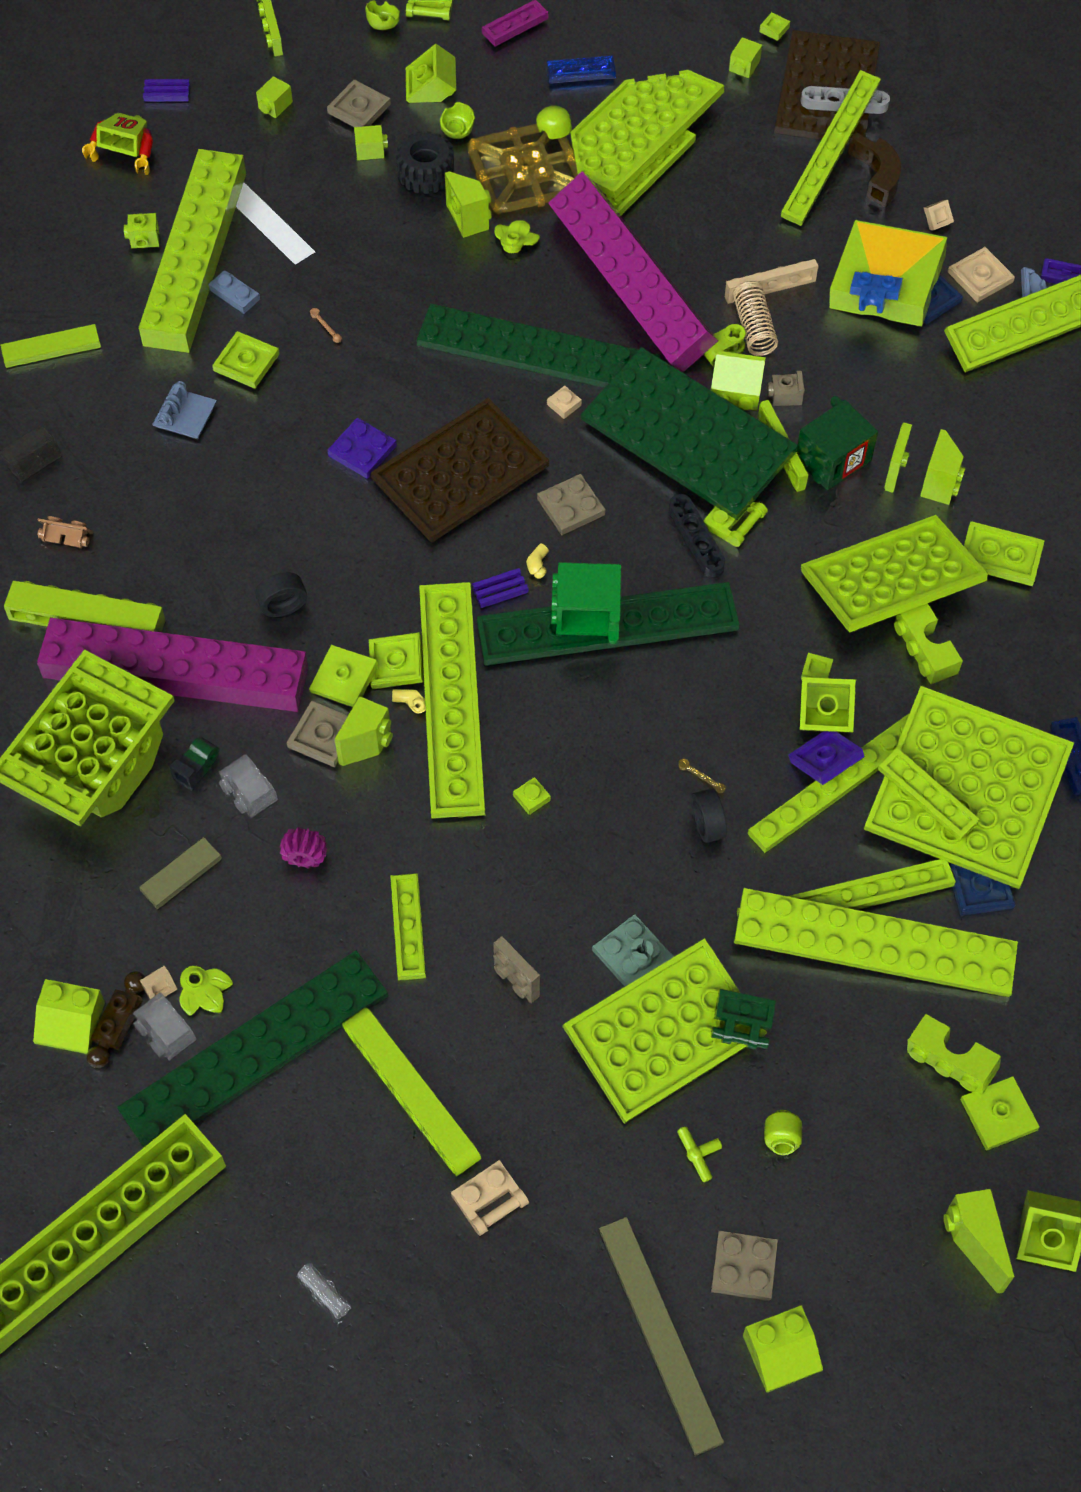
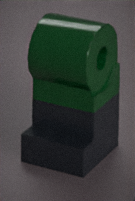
M203 737L196 738L187 752L179 760L175 759L169 766L173 779L193 790L217 759L220 748Z

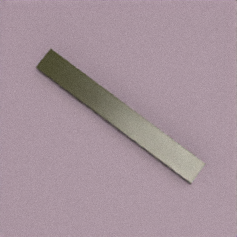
M627 1217L600 1227L599 1232L694 1455L697 1456L723 1445L722 1436Z

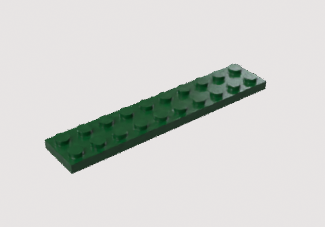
M431 303L417 337V346L603 388L610 383L639 351L638 349ZM652 353L653 355L660 358V354Z
M729 582L622 596L620 600L619 641L614 645L608 642V636L556 634L557 624H551L552 606L477 616L484 666L737 631L740 626Z
M356 950L119 1105L117 1109L144 1148L184 1114L196 1125L343 1027L342 1023L365 1007L370 1009L387 998L388 992Z

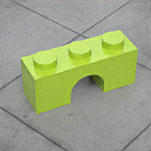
M927 603L898 614L894 627L899 636L902 635L905 640L909 654L917 660L922 676L927 677L930 684H934L959 674L963 660L950 640L936 644L926 638V636L934 633L938 621Z
M925 1014L908 1039L907 1052L917 1062H925L931 1065L940 1075L944 1077L950 1076L959 1081L966 1090L976 1091L982 1095L1000 1068L1001 1056L977 1042L965 1054L950 1052L946 1048V1044L950 1039V1027Z

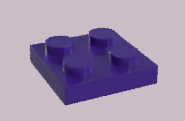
M356 418L327 451L329 457L368 479L371 476V472L377 469L395 449L397 442L394 438Z
M823 731L789 754L790 762L822 785L864 758L862 748L838 732Z

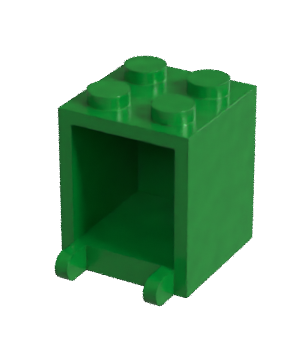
M558 563V573H553L551 624H557L556 634L608 636L610 644H617L619 641L621 564Z

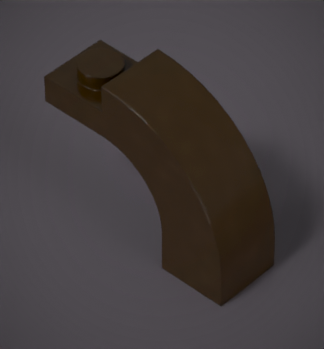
M855 133L851 137L848 154L872 167L876 173L869 181L866 197L886 207L892 201L897 191L901 173L899 156L894 148L884 139L879 138L876 142H873Z

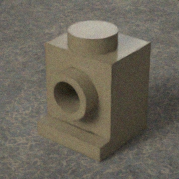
M797 371L796 374L772 375L771 382H767V396L772 397L773 406L802 405L804 395L802 371Z

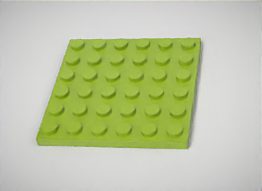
M920 686L896 748L900 749L980 820L959 841L891 780L884 776L864 830L1020 889L1074 742Z

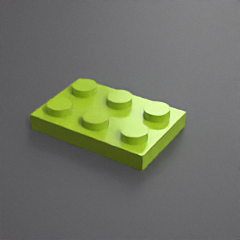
M970 521L964 547L988 573L987 575L1033 586L1045 540Z

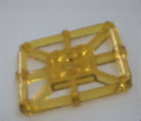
M537 124L519 128L515 126L509 127V130L480 136L475 139L472 138L468 142V151L476 170V179L480 181L484 190L487 189L491 197L489 205L493 212L500 214L501 212H511L536 205L538 207L545 206V203H549L561 190L543 194L539 183L552 180L567 186L578 175L574 150L571 148L567 136L558 139L563 151L547 154L545 150V145L550 140L545 131L538 141L522 144L520 137L539 133ZM509 139L514 143V147L505 149L490 145ZM478 152L499 159L501 165L485 169ZM565 161L569 164L574 178L555 171L552 164ZM524 163H527L528 165H531V166H529V167H524L523 164H524ZM506 175L509 183L498 199H496L489 180ZM531 185L535 196L506 203L515 189Z

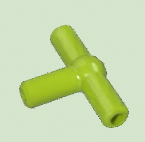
M684 1126L678 1129L677 1133L687 1151V1158L693 1163L702 1182H708L713 1176L703 1157L722 1149L720 1139H713L697 1147L688 1127Z

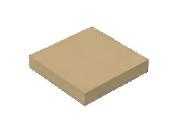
M986 247L948 268V273L977 303L1013 283L1015 276Z

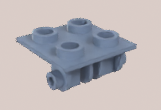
M178 381L173 384L152 425L198 439L217 400L187 392L186 384Z

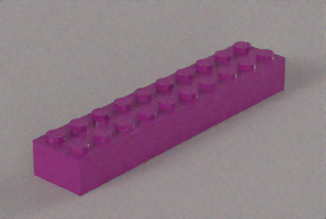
M583 171L579 173L548 203L672 366L683 373L718 342L717 338L588 175Z
M50 618L37 660L43 678L61 680L83 650H86L174 696L298 712L308 672L306 651Z

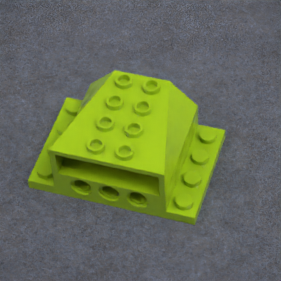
M83 650L0 757V783L80 827L91 813L102 818L122 809L153 766L163 737L159 721L174 703L173 695Z

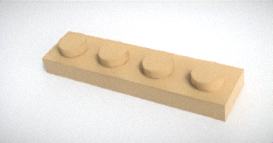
M815 259L801 261L797 264L778 267L773 270L726 281L725 299L728 304L735 302L733 292L739 285L745 282H758L762 285L764 294L815 282L818 264ZM748 287V288L742 290L741 292H739V294L737 295V298H738V296H739L740 294H742L743 292H745V291H747V290H751V289H759V290H760V288H758V287ZM750 291V292H747V293L743 294V295L739 298V300H741V299H742L744 296H746V295L753 294V293H760V292H759V291ZM752 295V296H749V297H747V298H745V299L753 298V297H756L757 295Z

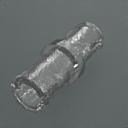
M308 1263L307 1266L305 1265L298 1272L297 1277L314 1293V1299L317 1302L321 1301L335 1315L336 1319H340L341 1316L343 1317L349 1311L351 1304L334 1289L335 1284L331 1280H326L313 1267L312 1263Z

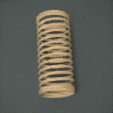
M751 281L739 285L733 292V298L741 326L745 329V340L749 353L763 356L776 349L778 339L763 287L758 282ZM748 287H758V288H760V290H759V289L747 290V291L743 292L742 294H740V295L738 296V298H737V295L739 294V292H741L742 290H744V289H746V288H748ZM750 291H759V292H760V293H753V294L746 295V296H744L741 300H739V298H740L743 294H745V293H747V292H750ZM757 295V296L754 297V298H750V299H748V300H743V299H745V298H747V297H749V296ZM768 337L770 338L769 340L762 343H753L755 341H760ZM772 339H774V341H773L772 343H770L769 345L764 346V347H753V346H751L752 344H753V345H762V344L768 343L769 341H771ZM775 342L774 346L766 351L757 352L751 349H764Z

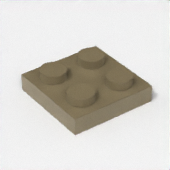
M354 79L327 106V110L330 115L353 127L371 126L391 105L389 97Z
M581 474L537 493L538 501L561 535L605 516V508Z
M311 701L288 739L287 747L335 767L338 763L335 737L348 716Z
M501 936L493 943L494 970L502 979L507 978L513 984L512 988L520 998H526L532 1004L540 997V975Z
M719 1231L711 1292L771 1301L778 1240Z

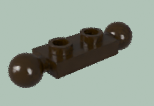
M133 971L127 974L124 979L125 992L115 989L91 1037V1040L98 1044V1046L92 1047L87 1053V1062L91 1067L103 1068L110 1059L108 1049L119 1050L143 1002L142 998L136 995L144 990L140 980L145 978V976L141 972Z

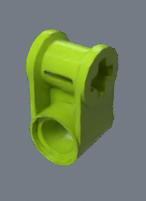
M731 324L713 334L718 342L703 355L714 367L717 351L742 354L745 350L744 327L739 324Z

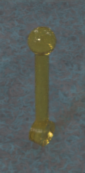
M687 759L679 761V768L681 770H688L715 787L718 793L725 792L726 786L723 783H717L689 765Z

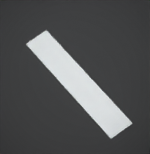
M243 183L236 207L295 265L315 253L290 226Z

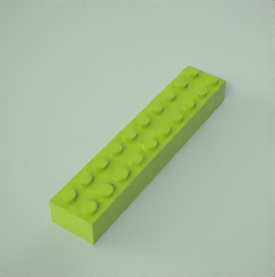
M198 149L139 325L143 346L190 353L209 293L208 284L213 280L246 177L243 155Z
M186 1114L0 1264V1354L226 1167L222 1155Z

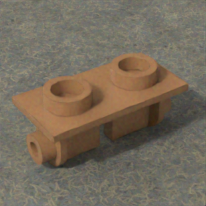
M48 516L47 520L38 518V521L43 524V528L38 530V538H41L44 542L61 544L62 535H65L64 545L83 548L89 545V537H86L87 533H94L83 522L72 521L71 524L62 523V519Z

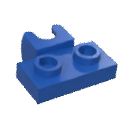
M855 272L850 294L860 295V311H864L868 305H875L877 313H882L886 299L898 301L903 278L870 274L868 272Z

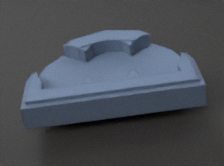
M1025 267L1021 269L1022 297L1047 288L1045 280H1042L1035 273V270Z

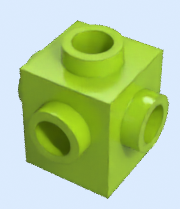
M156 213L128 215V224L124 225L125 239H129L131 248L159 247V225Z

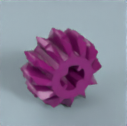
M297 827L296 830L288 829L283 839H281L280 853L282 854V859L288 861V864L297 865L298 867L302 866L307 869L311 866L318 867L323 862L324 857H326V837L319 835L318 831H310L309 828L302 829Z

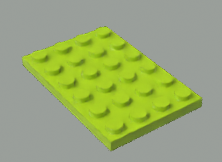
M937 515L801 564L803 575L849 633L987 581L988 574Z
M705 938L564 1023L562 1026L624 1124L746 1048L744 1044L735 1042L725 1044L721 1043L720 1039L711 1038L713 1026L724 1029L725 1021L714 1019L718 991L720 989L740 993V991ZM735 1023L734 1031L749 1034L750 1026ZM760 1029L759 1036H765L767 1034L766 1030Z

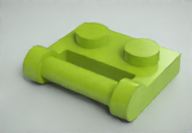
M408 0L406 4V17L418 15L440 17L443 20L450 21L454 0Z
M753 502L746 510L750 513L736 531H731V529L738 520L716 506L703 521L711 533L731 545L739 547L744 541V536L759 518H763L766 515L768 509L760 502Z

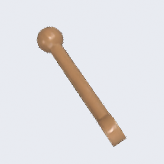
M311 309V317L317 318V320L333 336V341L335 343H340L342 341V336L340 334H336L335 331L320 316L319 309Z

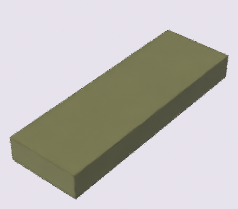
M203 837L139 887L140 891L158 910L222 859L221 855Z

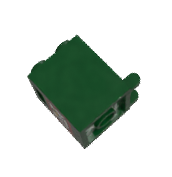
M837 396L831 398L830 404L833 408L800 429L797 444V454L803 466L813 476L815 482L821 484L827 491L872 461L878 436L877 429L846 400L842 401Z

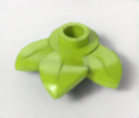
M523 220L513 221L510 226L498 224L494 231L495 236L501 240L503 249L508 253H517L521 251L523 246L534 245L540 239V235L530 233V224Z
M189 966L183 970L180 976V985L183 988L179 998L180 1005L189 1016L193 1015L199 1007L209 1012L221 1013L224 1001L221 991L231 987L233 982L222 970L209 969L205 971L199 966ZM197 975L200 981L193 984L189 981V977Z

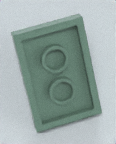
M635 914L592 947V951L624 986L629 985L674 957Z

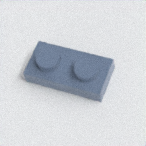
M225 270L208 284L211 292L243 314L260 300L258 292Z

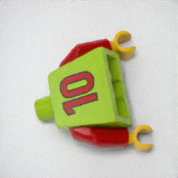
M116 113L106 120L99 121L90 137L91 143L84 145L82 148L85 159L90 154L92 162L97 161L99 155L96 147L135 157L139 155L140 158L135 161L136 173L138 174L140 167H145V175H148L150 168L147 158H150L153 137L151 131L147 128V121L139 115L129 116L122 113Z

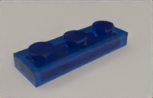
M613 56L547 61L549 84L616 78Z
M1077 717L1052 721L1050 729L1053 735L1074 742L1065 770L1074 795H1080V723Z

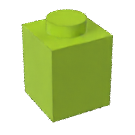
M742 37L731 53L729 71L750 78L761 60L762 44Z
M274 76L256 92L258 108L263 113L269 114L274 118H277L293 102L291 86Z
M381 125L354 127L357 160L384 158V149L388 148L387 134L382 135Z

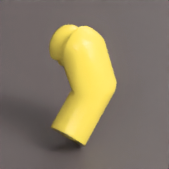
M541 543L529 555L526 561L529 573L531 575L534 574L537 579H541L547 573L542 560L548 554L549 549Z
M393 689L392 702L406 703L415 713H422L426 710L425 698L417 690Z

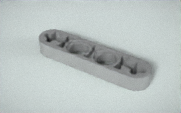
M808 86L802 91L801 104L806 109L838 111L850 89ZM876 90L864 113L882 114L886 112L890 101L889 95L884 91ZM837 97L839 101L833 102L828 98Z

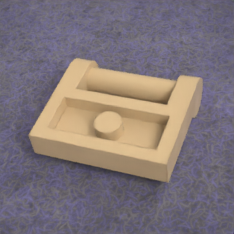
M500 1160L451 1192L452 1198L479 1236L486 1233L489 1226L516 1208H523L529 1204L526 1195L515 1183ZM509 1192L512 1197L482 1218L476 1214Z

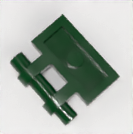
M720 989L718 991L714 1019L725 1021L724 1029L713 1026L711 1038L720 1039L721 1043L731 1044V1042L744 1044L746 1048L754 1050L756 1047L767 1049L769 1038L759 1036L760 1029L770 1030L772 1028L776 1000ZM735 1023L750 1026L749 1034L734 1031Z

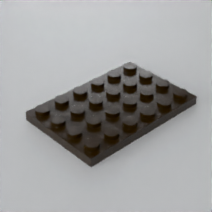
M793 30L774 133L822 140L837 111L806 109L801 104L803 89L808 86L850 89L860 70L875 76L880 42ZM837 97L828 98L833 102L839 101ZM869 113L863 114L852 136L855 133L863 137L866 136Z
M487 398L372 471L371 478L432 543L549 466V459Z

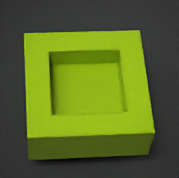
M771 12L760 25L759 32L779 41L789 29L790 21Z
M808 653L801 680L802 677L828 678L833 659Z
M535 777L513 791L514 798L528 815L551 801V796Z

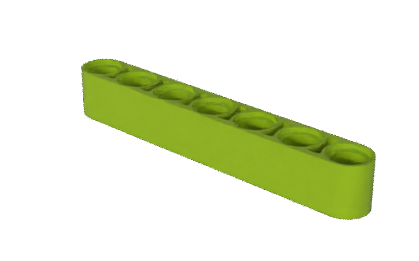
M365 1007L342 1023L350 1039L456 1176H459L481 1160V1156L473 1143L368 1008Z

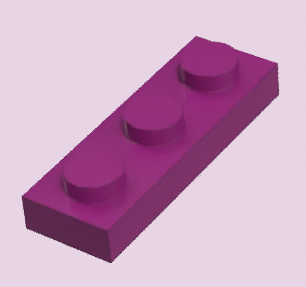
M533 0L483 26L482 34L494 46H497L547 20L548 11L537 0Z

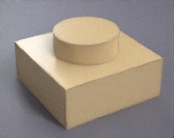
M941 200L924 208L930 230H936L954 222L948 200Z
M563 386L547 399V405L563 419L582 404V400L566 386Z
M165 966L140 980L148 998L153 1004L177 990Z

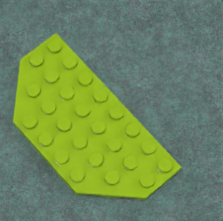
M690 70L679 71V75L666 77V73L648 76V80L635 82V79L625 80L570 132L577 174L583 171L597 184L604 194L616 199L724 93V85Z

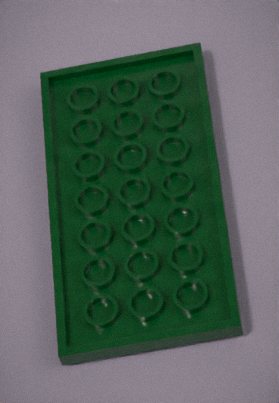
M642 347L581 413V420L736 520L741 517L798 451L797 444Z

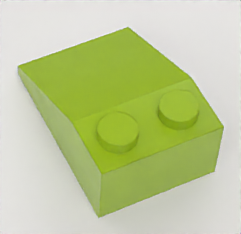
M991 1189L956 1194L946 1214H944L945 1228L947 1232H951L953 1241L997 1294L1003 1293L1015 1276Z

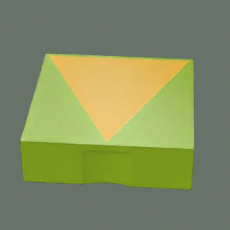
M855 220L830 287L829 308L861 315H875L891 321L922 326L931 302L932 289L938 281L946 257L947 237ZM855 272H868L870 274L903 278L898 301L886 299L882 313H877L875 305H868L864 311H860V295L850 294Z

